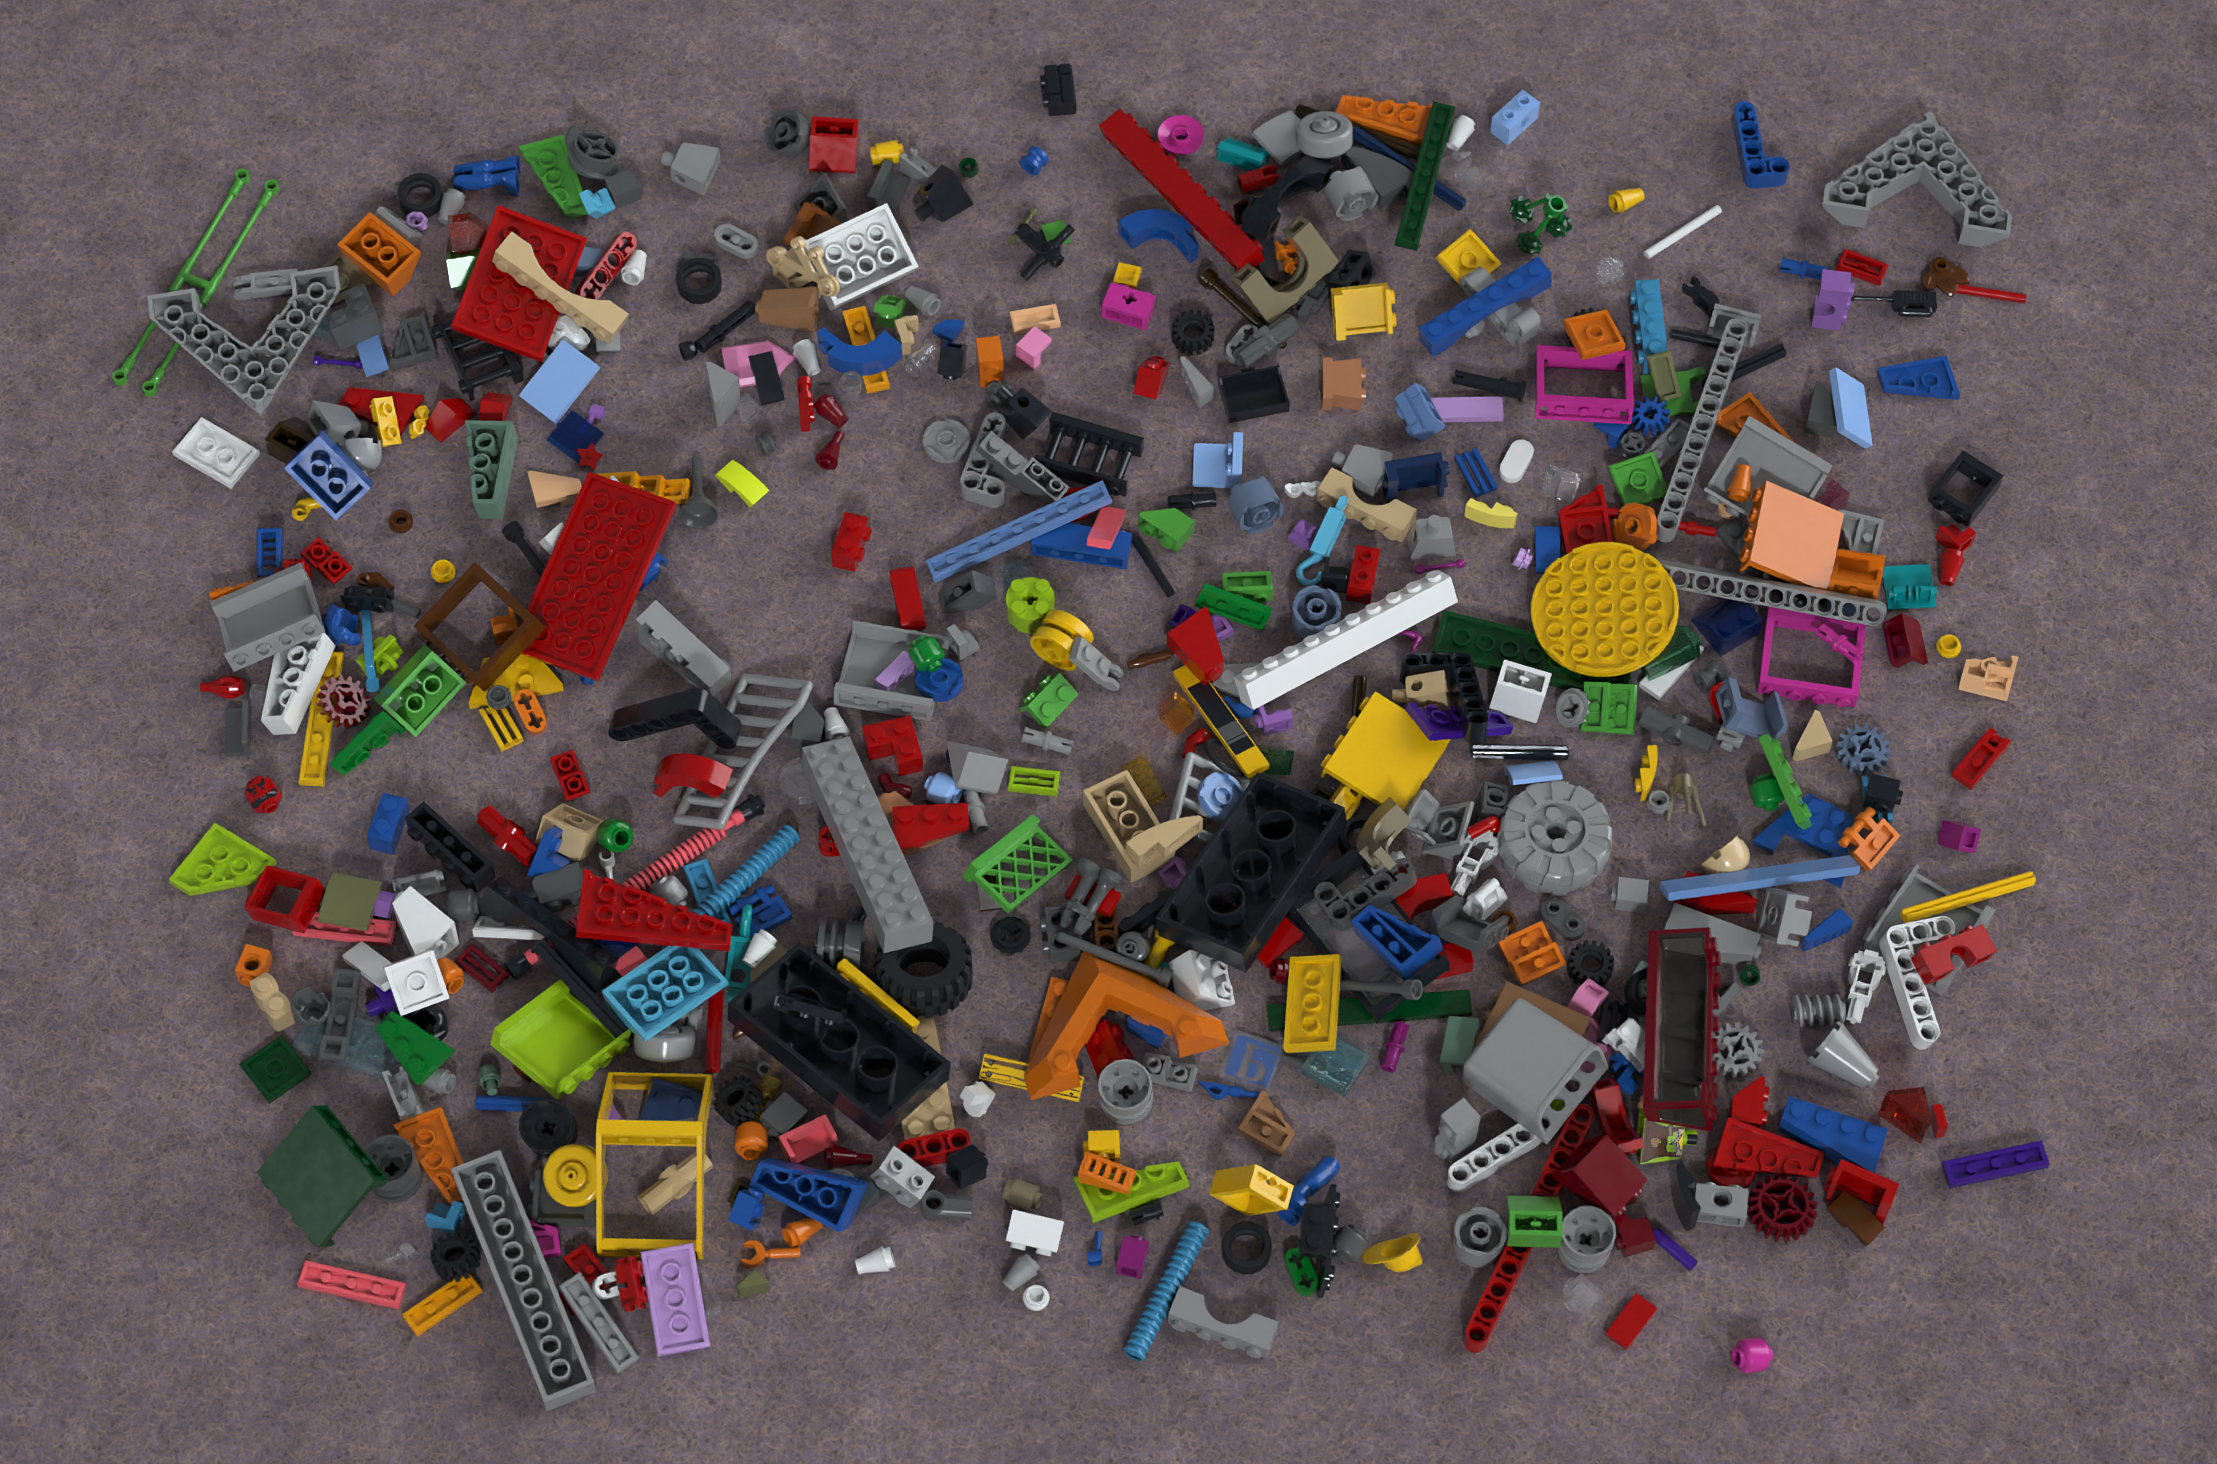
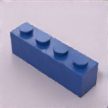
M1069 522L1032 539L1031 555L1127 570L1132 547V533L1119 530L1110 550L1091 547L1087 545V538L1093 526L1089 527Z

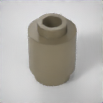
M1009 1179L1004 1187L1002 1198L1006 1199L1009 1204L1033 1211L1034 1207L1039 1208L1043 1199V1193H1040L1039 1186L1019 1179Z

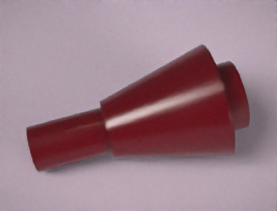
M840 430L835 432L832 440L815 456L817 464L822 469L833 470L838 466L840 444L845 436Z
M831 1143L829 1148L826 1147L824 1150V1163L828 1164L829 1169L854 1165L855 1163L871 1165L873 1161L872 1154L856 1153V1151Z

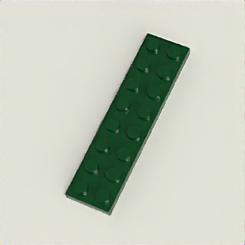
M1447 610L1443 612L1432 653H1466L1471 656L1474 667L1500 673L1504 660L1552 673L1549 685L1566 690L1576 688L1584 692V682L1629 684L1631 672L1611 677H1594L1576 673L1554 661L1541 647L1534 632Z

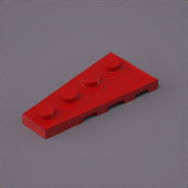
M1728 1117L1725 1120L1711 1167L1769 1174L1779 1173V1175L1789 1174L1790 1176L1815 1179L1819 1175L1825 1152Z

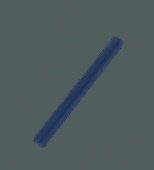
M1353 128L1354 141L1366 149L1384 155L1414 172L1416 165L1361 128ZM1436 180L1433 194L1456 210L1462 211L1467 204V200Z

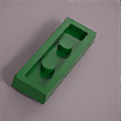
M1206 583L1203 584L1194 600V606L1202 609L1206 607L1211 613L1261 631L1272 611V607Z

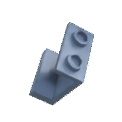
M1728 677L1715 693L1724 728L1756 738L1768 734L1773 739H1779L1786 732L1788 725L1778 692L1774 691L1764 704L1741 698L1737 680Z

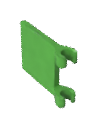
M1704 367L1676 372L1682 396L1665 401L1666 406L1664 409L1670 410L1669 416L1695 414L1699 401L1692 402L1690 382H1702L1705 379L1706 371ZM1640 375L1643 400L1647 396L1649 401H1653L1656 395L1651 375ZM1646 414V417H1652V414Z

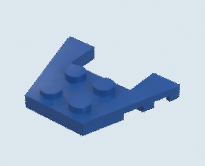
M1808 793L1802 798V801L1807 804L1811 811L1812 817L1809 818L1812 824L1811 827L1802 830L1796 824L1789 809L1757 835L1753 841L1754 845L1773 854L1784 834L1831 858L1847 856L1849 845L1843 848L1839 845L1838 841L1842 837V832L1847 827L1852 826L1853 815ZM1844 877L1823 880L1841 888Z

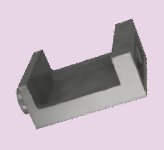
M1458 895L1453 896L1432 910L1428 933L1480 955L1493 948L1500 941H1503L1509 932V927L1507 926L1508 917L1503 915L1491 924L1481 919L1470 917L1462 912L1465 898Z
M541 1169L535 1170V1177L530 1178V1193H534L533 1202H528V1217H532V1221L539 1225L546 1224L553 1227L596 1228V1199L580 1207L561 1205L548 1194L544 1186Z

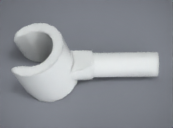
M600 852V864L605 869L606 876L613 879L614 853L611 852L609 859H603L602 852Z

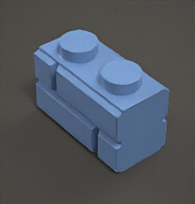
M1414 383L1406 391L1394 397L1397 404L1395 411L1402 420L1405 419L1407 423L1405 430L1412 439L1416 438L1424 442L1431 438L1433 434H1437L1445 428V424L1426 388Z

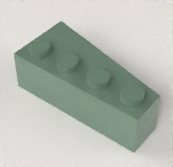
M465 420L473 505L479 518L503 519L518 441L517 432L512 421Z

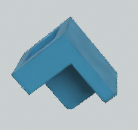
M453 1200L451 1207L436 1203L432 1213H426L424 1218L427 1227L445 1233L450 1232L451 1235H454V1232L459 1230L466 1212L463 1203Z

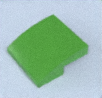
M1584 682V693L1587 694V700L1591 702L1588 705V710L1591 713L1586 715V722L1582 723L1581 731L1634 735L1638 686L1635 684Z

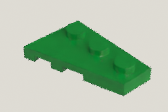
M382 711L370 720V724L363 731L355 734L352 741L344 749L339 750L335 754L330 765L345 776L368 759L371 750L379 747L383 748L389 743L387 739L396 732L401 735L406 729L397 720Z
M391 1011L374 1028L413 1081L418 1085H422L456 1051L453 1047L446 1045L439 1038L424 1031L420 1026L395 1011Z

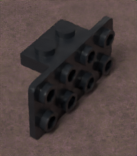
M1336 1184L1330 1185L1324 1200V1206L1304 1203L1302 1206L1298 1256L1320 1258L1317 1297L1323 1298L1325 1291L1330 1290L1331 1281L1333 1282L1335 1266L1332 1265V1259L1336 1254L1337 1241L1332 1240L1334 1232H1337L1339 1217H1336L1335 1214L1336 1208H1339L1340 1193L1336 1192Z

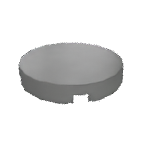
M953 419L933 422L926 428L923 434V448L926 454L932 460L940 463H953L961 460L970 449L968 429L961 422Z

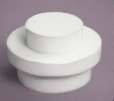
M1040 1285L1028 1287L1023 1294L1024 1304L1033 1311L1043 1310L1049 1303L1047 1289Z

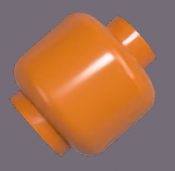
M447 957L439 958L437 963L448 995L455 994L463 986L464 972L451 959Z
M757 1121L740 1124L735 1131L734 1148L736 1153L746 1160H756L763 1156L768 1148L769 1135L767 1128Z

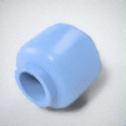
M938 772L934 777L929 776L924 786V789L927 790V799L934 804L958 803L963 794V789L955 787L953 776L945 772Z

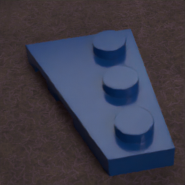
M1947 356L1885 366L1877 370V376L1883 393L1959 400L1960 398Z

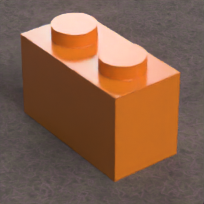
M1000 336L976 338V364L980 387H988L992 381L997 383L1004 380Z

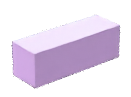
M903 651L875 679V689L892 692L916 668L906 651Z

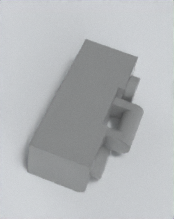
M1462 1098L1442 1113L1440 1126L1438 1127L1439 1134L1434 1140V1154L1443 1160L1447 1159L1450 1164L1474 1148L1481 1116L1465 1098Z

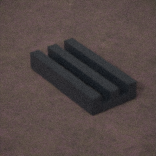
M1606 998L1602 1002L1597 1043L1606 1045L1602 1040L1604 1039L1608 1009L1612 1010L1609 1026L1610 1033L1616 1027L1618 1012H1621L1619 1027L1627 1020L1629 1009L1627 1003L1620 1005V1001L1614 1000V1002H1610V998Z

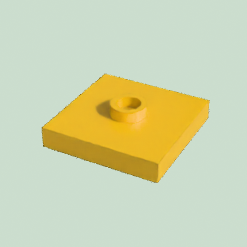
M1471 229L1435 258L1459 285L1462 277L1479 266L1483 267L1490 274L1502 264Z

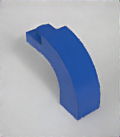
M1146 209L1134 212L1118 221V234L1131 249L1151 239H1163L1174 244L1190 263L1198 259L1199 244L1191 236L1192 225L1183 217L1173 212L1161 209Z
M824 327L817 332V345L821 352L827 355L828 365L844 374L854 376L873 375L890 368L903 357L902 344L885 330L873 341L860 346L848 345L842 342Z

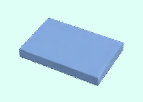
M562 339L519 396L557 424L600 367Z
M1838 368L1830 370L1829 376L1837 432L1863 448L1873 446L1864 384Z

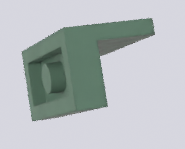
M1449 1016L1440 1058V1064L1444 1073L1455 1074L1456 1065L1464 1066L1466 1059L1473 1052L1479 1027V1020L1477 1018Z

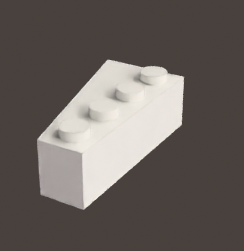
M325 632L274 654L261 718L262 723L273 735L296 734L335 648V644Z

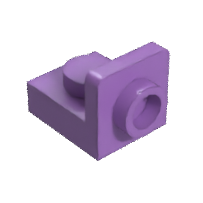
M1262 705L1257 708V714H1254L1257 729H1262L1264 736L1293 727L1294 717L1291 709L1285 711L1276 710L1267 715Z

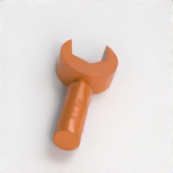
M750 1240L743 1243L744 1247L755 1249L756 1255L751 1260L741 1259V1263L748 1268H756L763 1264L765 1257L770 1259L801 1258L800 1247L770 1248L765 1251L764 1246L760 1242Z

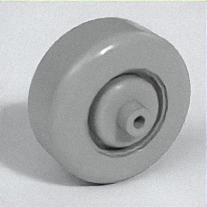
M1330 111L1315 112L1302 118L1297 125V145L1303 153L1309 156L1332 158L1344 154L1352 146L1353 126L1351 121L1342 114Z
M671 1024L646 1042L634 1033V1052L645 1060L669 1063L686 1060L695 1053L696 1032L688 1025Z

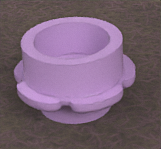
M413 211L408 214L405 220L419 232L425 231L428 227V219L422 212Z
M1520 547L1512 561V565L1516 566L1517 570H1520L1522 567L1525 569L1528 567L1532 556L1529 555V548L1525 550Z

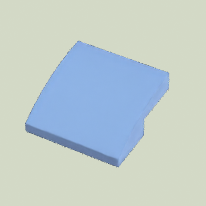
M1555 761L1504 766V774L1509 776L1510 785L1563 779L1562 772Z

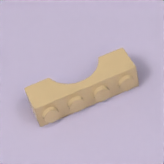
M1331 467L1318 488L1317 501L1325 508H1335L1340 496L1344 495L1349 498L1344 511L1347 519H1355L1361 522L1367 529H1375L1383 533L1386 538L1402 543L1416 520L1417 509L1397 499L1384 505L1367 504L1361 501L1354 493L1352 487L1353 477Z

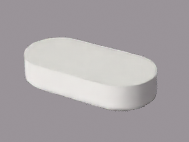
M1516 440L1511 444L1499 470L1500 477L1504 481L1515 483L1521 480L1533 458L1534 448L1530 442Z

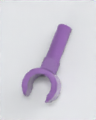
M597 404L592 405L589 417L579 432L584 435L595 419L603 420L606 414L605 407Z

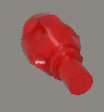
M224 675L211 682H201L200 691L212 692L225 699L237 698L244 694L245 682L238 676Z

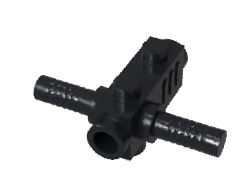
M1021 223L1016 228L1015 234L1036 253L1034 256L1036 259L1020 276L1028 281L1042 265L1045 266L1047 263L1052 268H1058L1064 261V257L1059 252L1060 246L1075 229L1068 224L1053 240L1046 241L1028 224Z

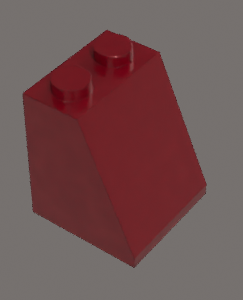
M1607 1134L1585 1139L1552 1174L1558 1182L1585 1204L1602 1209L1610 1217L1614 1216L1615 1218L1627 1209L1625 1204L1630 1199H1635L1643 1192L1642 1186L1648 1181Z

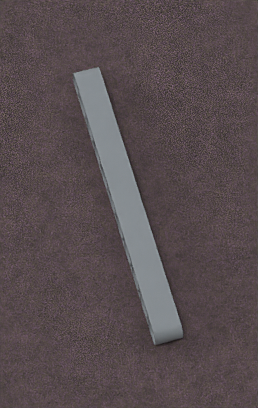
M1731 319L1724 330L1657 518V539L1661 542L1667 543L1674 540L1745 342L1748 326L1742 319Z
M1657 559L1673 579L1676 589L1870 626L1879 625L1887 613L1885 604L1876 599ZM1675 572H1684L1686 581H1678L1675 577ZM1699 576H1707L1710 579V585H1701ZM1723 581H1732L1735 589L1732 591L1726 590L1723 586ZM1755 585L1759 590V594H1749L1747 586ZM1771 590H1780L1783 594V599H1774L1771 595ZM1795 595H1805L1807 603L1799 604L1795 599ZM1822 598L1829 599L1832 607L1829 609L1822 608L1819 600ZM1852 603L1856 607V612L1853 614L1847 613L1844 609V604ZM1872 607L1877 608L1881 616L1872 618L1868 613V609Z

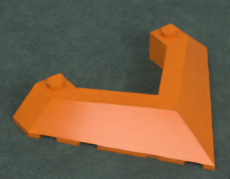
M1083 951L1025 1072L1024 1081L1031 1100L1080 1087L1079 1071L1076 1065L1078 1054L1084 1044H1087L1096 1030L1097 1023L1106 1014L1108 1009L1115 1012L1121 1011L1149 1027L1152 1025L1163 1030V1033L1173 1038L1179 1058L1228 1045L1229 1041L1220 1019L1136 971Z

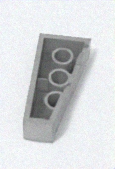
M657 600L636 618L639 643L696 688L704 689L714 697L732 680L730 665L724 659L717 657Z

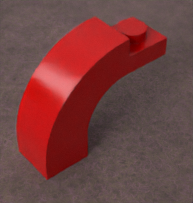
M687 753L671 754L661 759L653 779V783L656 784L653 794L662 797L673 787L686 786L717 798L725 791L733 769L718 761L700 755Z
M1612 1077L1597 1081L1589 1091L1602 1135L1607 1134L1625 1155L1633 1154L1638 1149L1644 1148L1642 1137L1632 1128L1626 1115L1619 1084Z

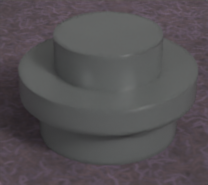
M493 686L487 692V703L493 709H504L511 702V693L505 686Z

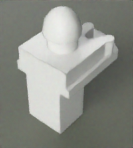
M976 1081L973 1085L965 1086L959 1097L964 1100L963 1105L969 1115L981 1117L982 1114H986V1110L996 1094L983 1082Z

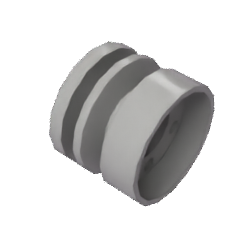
M1129 1059L1116 1060L1105 1067L1099 1077L1098 1089L1101 1109L1106 1117L1115 1123L1123 1125L1135 1124L1143 1120L1151 1111L1154 1101L1151 1075L1147 1069L1137 1061ZM1124 1093H1129L1128 1099H1123Z
M1580 1206L1571 1210L1564 1218L1562 1224L1563 1237L1560 1248H1557V1254L1561 1262L1570 1270L1578 1273H1593L1601 1269L1608 1262L1616 1237L1615 1224L1607 1213L1593 1206Z

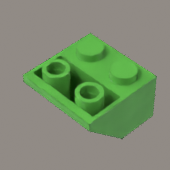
M1506 1197L1507 1246L1560 1248L1563 1226L1559 1197Z

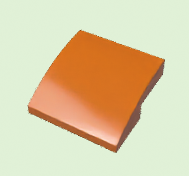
M1543 921L1511 934L1503 941L1497 943L1501 954L1520 985L1566 965L1556 941L1552 942Z

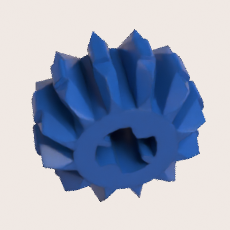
M1645 396L1644 403L1637 400L1635 402L1636 408H1633L1631 424H1636L1634 427L1636 432L1643 429L1642 435L1644 437L1648 431H1651L1653 437L1657 434L1656 430L1663 433L1665 431L1664 425H1669L1670 423L1668 418L1670 410L1664 409L1666 402L1662 401L1658 404V397L1656 396L1653 398V401H1649V398ZM1651 413L1652 417L1654 416V419H1648V416L1646 417V414Z

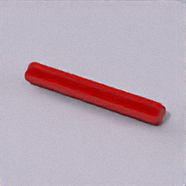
M724 988L708 998L705 1071L711 1074L718 1073L721 1066Z

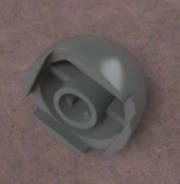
M786 108L776 112L770 119L772 120L770 128L766 126L765 129L767 147L778 155L787 157L799 155L807 148L810 142L811 127L808 120L799 112Z

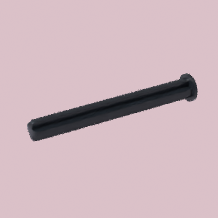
M546 937L534 945L531 952L538 954L615 1038L628 1030L547 943L548 939Z

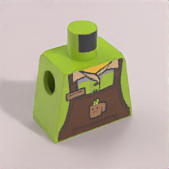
M1639 1109L1637 1133L1643 1139L1644 1148L1638 1149L1635 1152V1156L1640 1164L1680 1159L1682 1157L1683 1145L1697 1144L1696 1130H1685V1127L1647 1121L1644 1109ZM1661 1112V1115L1664 1117L1681 1119L1678 1115Z

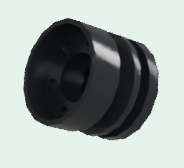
M542 1098L532 1102L524 1109L519 1119V1132L522 1140L535 1154L549 1158L558 1148L575 1144L578 1137V1125L575 1117L563 1103L554 1099ZM548 1125L554 1128V1134L551 1136L546 1133Z

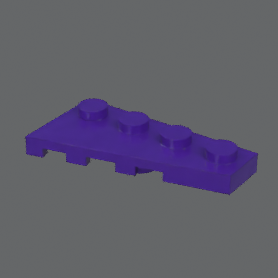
M1408 702L1405 709L1429 741L1464 738L1456 707L1451 706L1449 710L1438 709L1437 705L1427 704L1426 708L1418 707L1417 703ZM1487 710V736L1510 735L1513 725L1501 711Z

